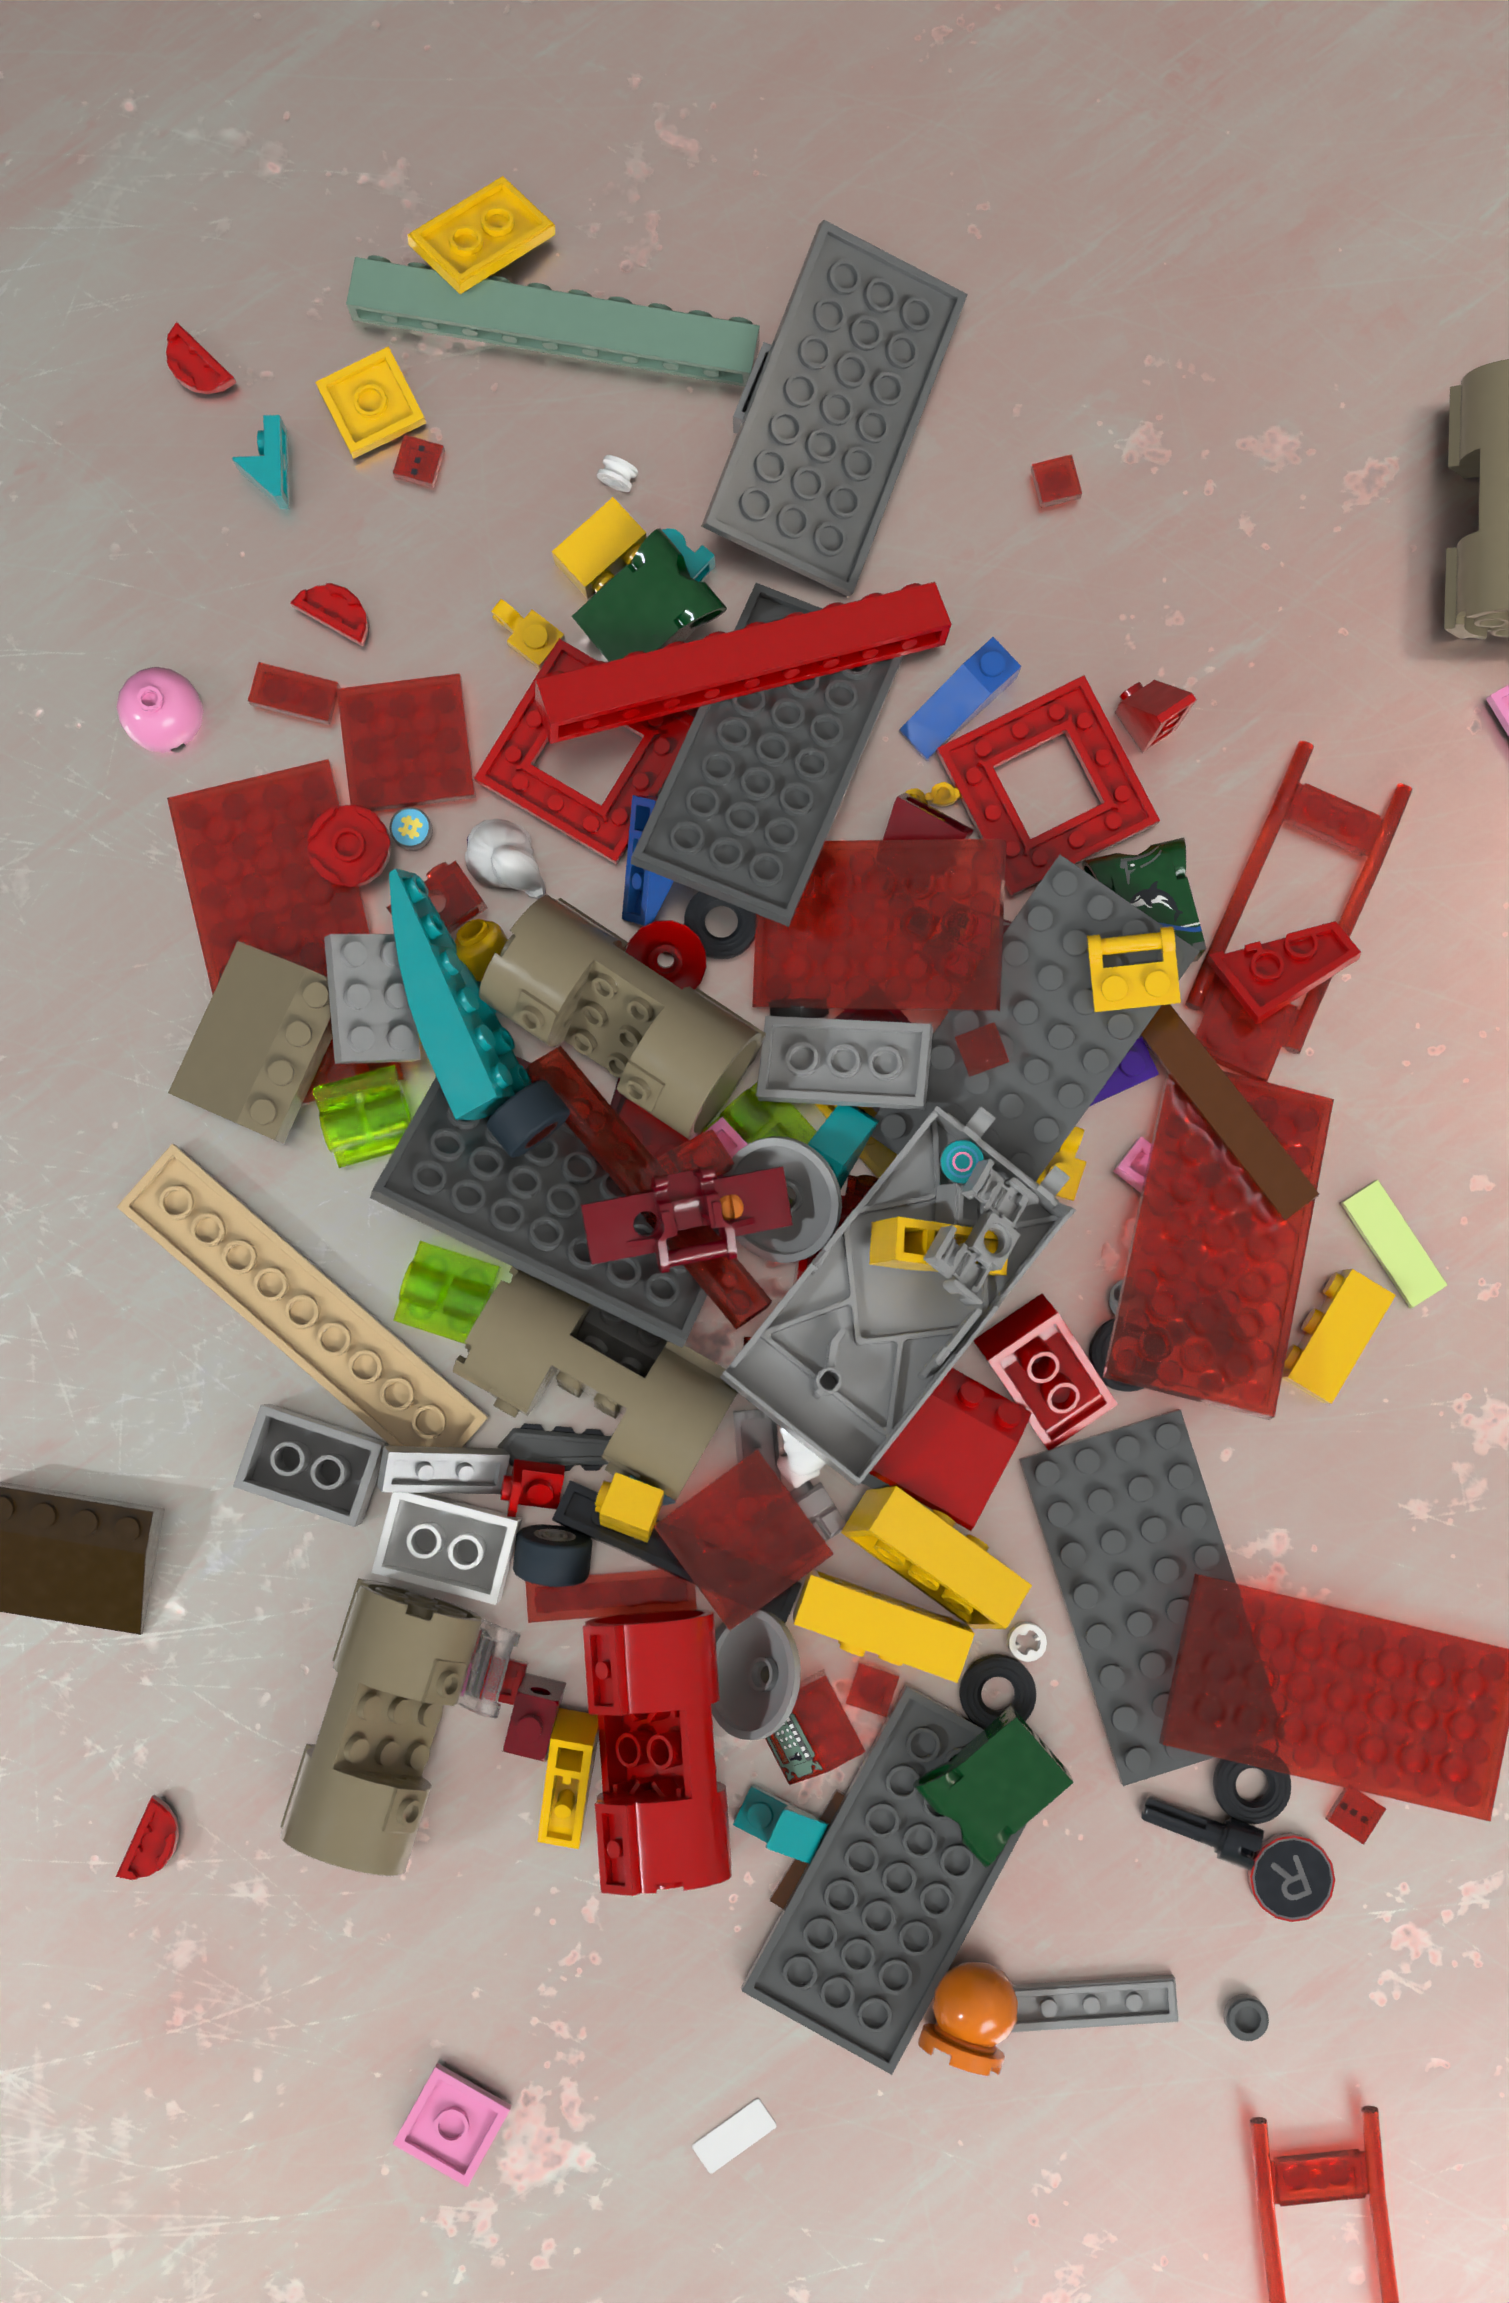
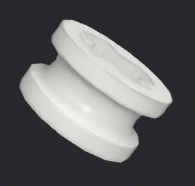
M606 455L603 459L605 468L598 470L597 478L611 488L622 492H629L632 488L630 479L636 478L638 470L632 464L619 457Z
M1025 1621L1019 1622L1008 1632L1007 1644L1011 1653L1021 1661L1031 1662L1043 1655L1046 1650L1047 1640L1040 1627ZM1029 1630L1034 1631L1036 1635L1033 1636V1639L1038 1641L1037 1647L1035 1649L1028 1647L1025 1653L1017 1650L1021 1647L1018 1642L1015 1643L1018 1634L1025 1636Z

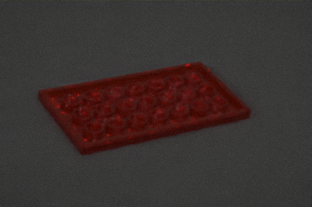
M329 759L167 798L212 995L237 941L327 977L324 937L330 934H371L361 887H337L324 880L311 865L308 856V832L315 819L328 808L341 806L332 764ZM332 1037L301 1106L404 1082L406 1078L402 1062L335 1064Z
M1223 1071L1317 1190L1334 1099ZM1166 1072L1103 1378L1271 1420L1275 1417L1315 1199L1284 1221L1168 1072Z
M1199 1574L1194 1575L1162 1725L1160 1744L1491 1822L1509 1730V1649Z

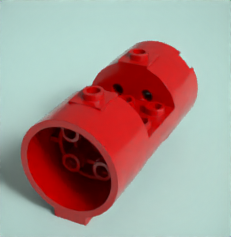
M699 1609L659 1610L610 1615L585 1621L583 1638L588 1712L590 1715H598L603 1792L597 1795V1803H595L601 1893L635 1896L638 1894L657 1893V1889H674L683 1887V1891L716 1885L732 1877L727 1791L726 1785L716 1780L711 1704L720 1700L714 1612Z

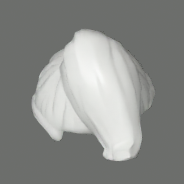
M492 819L483 820L472 828L471 833L467 837L465 861L470 874L478 882L490 888L499 887L523 890L529 897L537 899L545 895V882L533 857L531 836L522 826L507 820Z

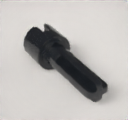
M1153 1796L1146 1799L1142 1809L1141 1818L1144 1821L1214 1847V1852L1217 1853L1218 1859L1249 1871L1252 1870L1255 1864L1252 1856L1255 1851L1261 1848L1264 1836L1263 1829L1238 1821L1232 1817L1228 1821L1225 1820L1221 1823Z

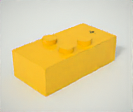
M897 1486L866 1490L840 1533L973 1629H1007L1032 1587L1030 1583L987 1553L989 1547L982 1540L970 1534L964 1536L953 1528L955 1522L949 1516L938 1510L931 1512Z
M809 1568L792 1615L794 1625L839 1640V1648L846 1652L864 1657L867 1650L878 1654V1658L898 1666L906 1664L956 1683L959 1681L975 1635L966 1623Z

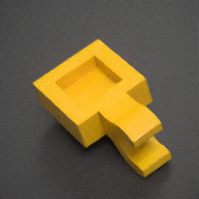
M500 599L491 611L493 614L492 618L512 633L507 640V645L539 670L558 639H565L563 632L533 609L523 618L511 605Z
M1076 1126L1036 1181V1183L1040 1184L1056 1165L1071 1177L1056 1196L1070 1201L1075 1200L1087 1162L1075 1158L1085 1129Z

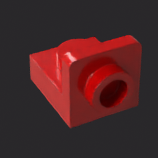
M514 1459L512 1475L503 1476L500 1500L508 1501L507 1517L516 1518L518 1505L557 1509L562 1491L565 1465Z

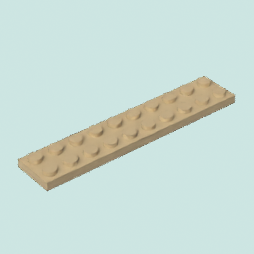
M170 1145L117 1206L120 1211L390 1446L464 1447L489 1418L486 1413L177 1145Z

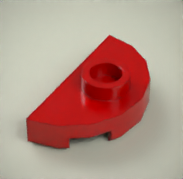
M178 322L175 323L167 335L166 356L169 369L181 385L192 392L213 394L223 392L237 383L235 378Z
M326 583V585L300 591L290 602L293 608L360 646H364L368 634L367 615L359 599L347 588L333 583Z
M156 1795L150 1798L116 1877L136 1880L141 1877L150 1876L162 1869L176 1851L179 1838L177 1818L169 1805Z

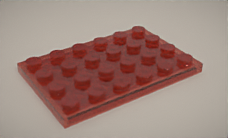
M1003 839L825 841L790 926L788 927L756 914L752 1007L757 1009L804 1006V1008L830 1010L1000 1011L1006 841Z

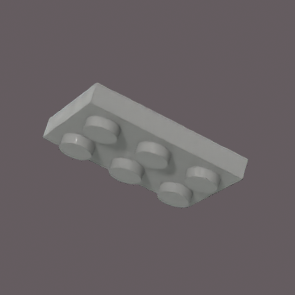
M330 934L324 937L335 1064L414 1062L420 1060L418 1031L405 992L394 934Z

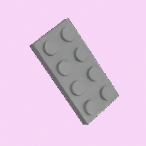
M765 1016L764 1032L766 1036L762 1042L756 1093L759 1101L912 1110L926 1109L933 1027L931 1024Z

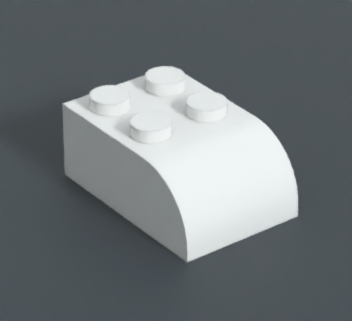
M393 1492L371 1573L496 1605L502 1598L515 1548L516 1535L519 1532L522 1518L517 1516L516 1518L507 1517L506 1513L428 1493Z

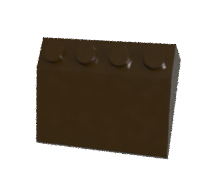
M0 1482V1612L138 1635L143 1634L165 1508Z

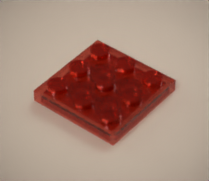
M460 673L337 689L350 805H361L370 811L476 798Z
M758 1448L653 1526L729 1631L834 1555L833 1550Z

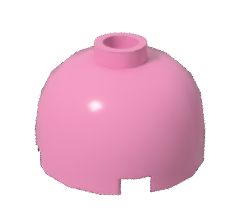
M151 667L140 670L128 678L119 691L117 711L120 724L128 736L146 750L161 753L172 751V748H176L181 744L186 745L193 740L201 727L203 706L199 699V694L187 678L172 669Z

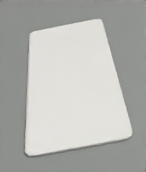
M756 2099L694 2143L692 2149L707 2171L712 2174L774 2130L777 2125L762 2102Z

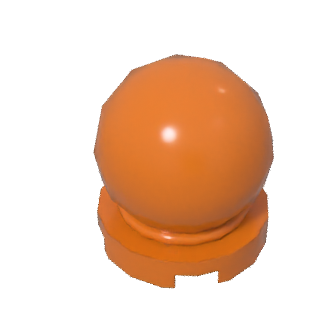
M963 1962L947 1971L934 1992L933 2011L937 2023L923 2025L918 2040L919 2047L929 2055L933 2054L935 2048L950 2055L949 2065L967 2072L989 2076L990 2071H993L999 2075L1005 2055L996 2045L1008 2038L1017 2022L1018 2001L1012 1982L1003 1971L985 1962Z

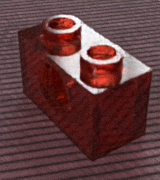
M456 860L449 865L447 862H442L426 874L427 880L424 883L427 886L429 898L434 895H441L446 899L444 909L438 914L450 934L488 909ZM389 905V906L386 907V908L388 909V911H389L390 914L392 915L391 905Z

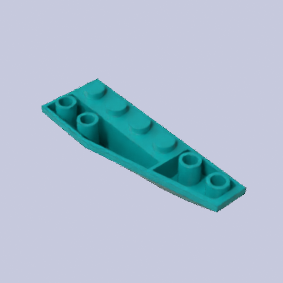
M394 869L389 872L397 956L408 1004L421 1043L455 1120L476 1121L491 1116L509 1098L531 1084L530 1076L516 1059L513 1052L515 1045L512 1036L502 1027L492 1007L480 999V986L468 967L459 960L456 954V944L429 898L426 884L416 873Z

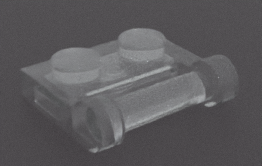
M481 1618V1628L457 1704L476 1714L489 1718H498L501 1704L498 1703L512 1649L513 1647H518L521 1633ZM494 1647H495V1650H494V1653H493V1657H492V1660H491V1664H490V1668H489V1671H488V1675H487V1678H486V1682H485V1685H484V1679H485V1676H486V1672H487V1668H488L489 1661H490V1658H491V1654H492V1651H493V1649H494Z

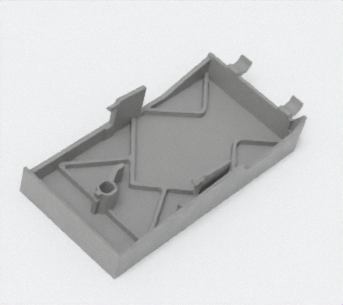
M936 1106L720 1376L728 1385L854 1486L861 1484L999 1309V1306L1059 1229L1076 1211L1073 1207L1059 1203V1200L1055 1198L1061 1188L1071 1178L1056 1165L1043 1181L1038 1184L981 1139L982 1135L996 1119L983 1107H980L969 1122L963 1125L951 1114L944 1112ZM956 1140H968L977 1145L982 1151L984 1160L991 1159L995 1162L991 1169L1005 1180L1017 1178L1039 1198L1037 1204L1025 1207L1013 1228L1021 1235L1008 1256L1007 1275H987L976 1295L984 1302L966 1306L959 1301L961 1294H950L943 1287V1281L952 1279L953 1276L946 1278L939 1272L869 1265L872 1222L893 1217L935 1222L937 1186L957 1183L950 1180L943 1173L940 1165L942 1151L949 1143Z

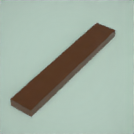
M1171 1004L1161 1005L1140 1037L1277 1213L1286 1221L1319 1196L1318 1191Z

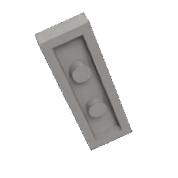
M384 1446L377 1486L381 1492L501 1494L503 1476L507 1474L510 1454L503 1448Z

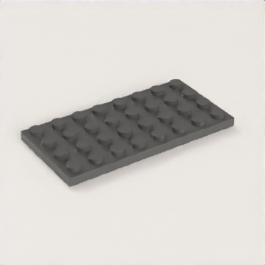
M823 220L818 225L701 527L846 596L853 594L968 294Z
M755 583L734 631L743 629L754 622H773L781 620L794 612H803L805 614L821 610L822 608ZM904 655L700 706L632 854L631 864L789 927Z
M1059 855L934 1032L926 1109L881 1108L874 1117L879 1122L871 1136L898 1155L936 1106L944 1112L951 1114L963 1125H966L977 1110L983 1107L996 1119L985 1131L981 1139L1036 1182L1161 1007L1159 1005L1094 1012L1087 936L1100 934V938L1154 933L1160 932V927L1164 926L1065 857ZM1175 935L1177 969L1180 980L1200 951ZM1161 949L1102 955L1103 968L1162 962Z
M435 1077L372 1189L370 1198L683 1348L724 1257L670 1267V1272L660 1273L656 1253L591 1265L581 1211V1204L651 1190L650 1178L660 1176L659 1171L663 1166L568 1120L538 1146L528 1150L519 1157L511 1158L487 1128L486 1124L491 1116L476 1121L455 1120L437 1077ZM650 1211L639 1213L634 1219L633 1226L635 1231L639 1234L651 1233L657 1225L656 1216ZM706 1225L679 1230L676 1236L666 1239L667 1250L723 1239L719 1237L718 1228L711 1229Z
M1181 1409L1020 1458V1465L1121 1784L1126 1786L1231 1753L1244 1747H1250L1285 1736Z
M906 1684L831 1820L810 1864L806 1866L741 1986V1991L891 2075L934 1998L936 1987L944 1974L949 1970L1026 1826L1024 1825L1018 1832L1010 1836L1000 1854L986 1868L961 1841L962 1835L959 1823L937 1813L916 1790L913 1784L918 1778L930 1770L952 1761L954 1756L984 1729Z

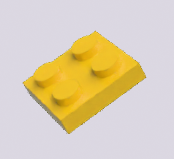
M389 346L315 382L353 459L426 424L425 417Z

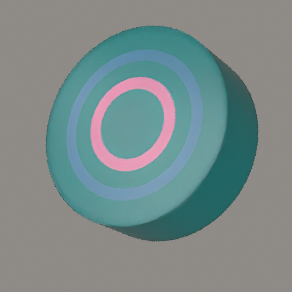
M956 1140L949 1143L942 1151L940 1165L943 1173L950 1180L957 1183H966L978 1161H983L984 1157L980 1148L968 1140Z

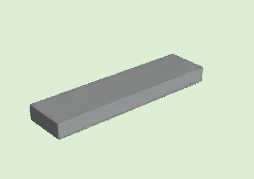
M1173 1975L1013 1985L1018 2001L1017 2022L1011 2032L1178 2022L1176 1982Z

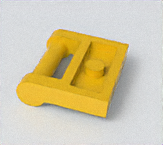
M1173 926L1160 927V932L1109 938H1100V934L1087 936L1094 1012L1181 1003ZM1161 949L1162 962L1103 968L1102 955Z

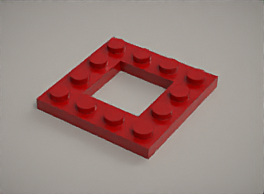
M559 638L476 773L474 780L617 865L628 847L632 795L659 796L695 717L680 711L623 726L642 737V740L601 806L533 766L548 742V737L535 702L536 680L554 671H563L565 673L581 669L587 664L597 661Z
M1085 675L938 747L936 750L954 788L959 790L960 799L1011 897L1040 883L1059 855H1062L1076 865L1160 822ZM1065 733L1101 804L1030 839L994 768Z

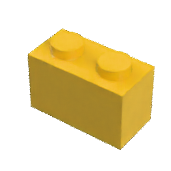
M612 497L552 551L554 563L579 591L589 599L595 592L597 593L625 565L632 563L636 552L647 538V534L616 499Z
M615 1472L611 1483L603 1481L595 1501V1511L600 1514V1525L648 1543L663 1504L664 1490Z

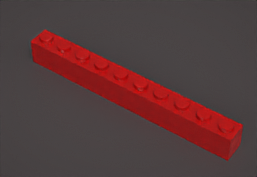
M931 582L923 585L912 583L899 591L886 594L872 593L861 600L846 604L835 602L821 610L805 614L803 612H794L781 620L768 623L754 622L743 629L728 633L717 631L703 639L687 643L676 641L668 644L663 649L647 653L636 651L622 659L606 663L595 661L581 669L565 673L563 671H554L536 680L535 702L549 743L553 744L943 646L946 644L952 623L936 583Z

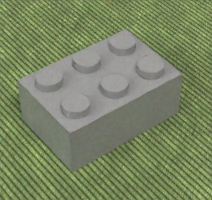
M273 1404L260 1405L233 1487L355 1527L363 1522L379 1475L383 1448L389 1444Z

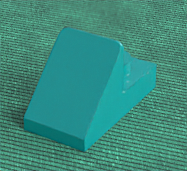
M263 415L264 430H258L257 446L260 456L232 457V460L239 472L280 509H289L287 428L280 415Z
M755 1785L750 1787L733 1823L737 1828L766 1842L767 1849L810 1864L829 1826L823 1820Z

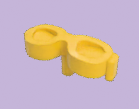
M947 782L935 784L931 793L924 794L918 788L909 789L905 792L927 805L938 807L953 805L956 800L960 799L959 790L957 788L954 789Z

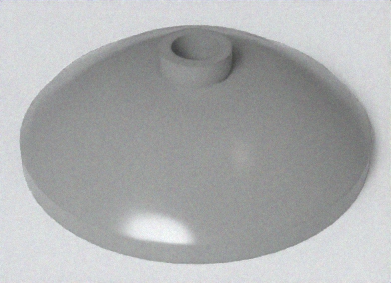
M765 1137L739 1150L728 1163L723 1177L783 1166L786 1185L794 1189L796 1193L795 1200L789 1197L793 1225L736 1236L735 1238L751 1253L765 1260L779 1263L797 1262L821 1250L834 1235L839 1224L842 1209L840 1187L832 1168L815 1149L789 1137Z
M743 1609L727 1617L715 1631L720 1700L711 1704V1710L717 1723L728 1734L743 1740H760L778 1731L790 1716L800 1689L801 1665L794 1638L781 1619L766 1610Z

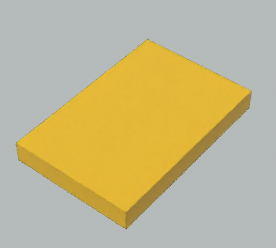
M502 176L407 234L408 245L459 294H462L555 235V224Z

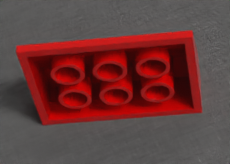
M951 1368L869 1474L892 1487L897 1486L916 1501L932 1510L941 1511L953 1519L955 1523L972 1531L1013 1455L1032 1412L958 1370Z

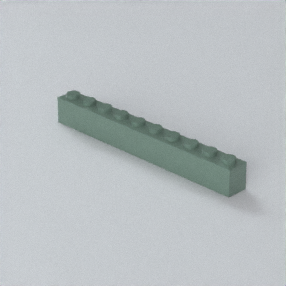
M375 255L368 256L367 259L355 257L346 301L350 316L354 321L742 387L746 386L755 364L760 339V325H754L750 320L741 317H732L729 320L713 318L711 314L700 310H692L689 313L672 311L669 306L659 303L642 306L632 304L630 300L623 297L613 296L608 298V300L595 298L582 290H570L568 293L559 292L541 283H530L528 286L512 284L510 280L500 276H490L464 293L459 294L435 270H432L425 264L417 262L408 263L407 266L394 264L384 257Z

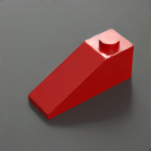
M1153 680L1144 687L1138 682L1119 696L1122 702L1118 705L1115 714L1143 753L1176 731L1197 699L1189 691L1157 680Z

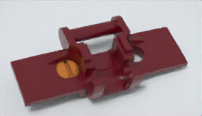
M707 1166L695 1170L650 1178L651 1190L643 1191V1193L581 1204L591 1265L656 1253L660 1273L670 1272V1267L726 1256L728 1260L736 1259L738 1257L736 1236L793 1225L783 1166L721 1178L716 1177L713 1166ZM643 1211L654 1213L657 1219L655 1229L649 1234H639L633 1226L635 1217ZM706 1225L711 1229L718 1228L719 1237L723 1239L667 1250L666 1239L676 1236L679 1230Z

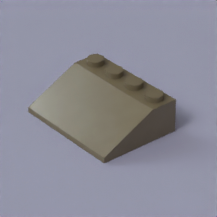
M237 941L168 1093L284 1144L333 1037L328 977Z

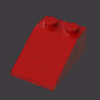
M1043 1293L973 1340L1014 1402L1032 1412L1028 1422L1047 1450L1054 1449L1118 1405L1058 1311Z

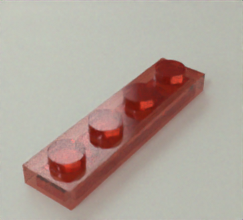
M661 1569L589 1574L584 1583L567 1587L544 1586L525 1581L528 1623L697 1609L696 1585Z

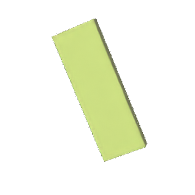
M1379 1180L1373 1181L1340 1203L1409 1308H1414L1447 1286V1283Z

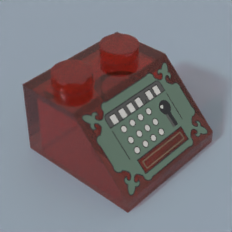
M825 1669L800 1682L798 1697L787 1721L778 1731L765 1738L789 1785L827 1773L866 1752L864 1744Z

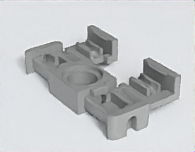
M991 1159L978 1161L961 1191L969 1200L975 1197L981 1202V1210L984 1212L990 1211L980 1215L966 1242L960 1245L956 1243V1239H953L957 1228L953 1225L941 1227L923 1258L924 1261L944 1277L950 1278L953 1276L952 1279L943 1281V1287L950 1294H961L959 1301L966 1306L984 1302L976 1296L989 1272L1001 1270L1021 1235L1013 1228L1025 1207L1037 1204L1039 1201L1038 1196L1017 1178L1005 1180L991 1169L995 1163ZM988 1230L993 1231L998 1238V1248L995 1253L989 1252L984 1245V1236Z

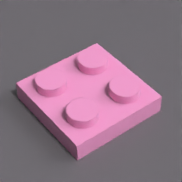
M437 2063L397 2134L393 2145L468 2187L507 2117L511 2105Z

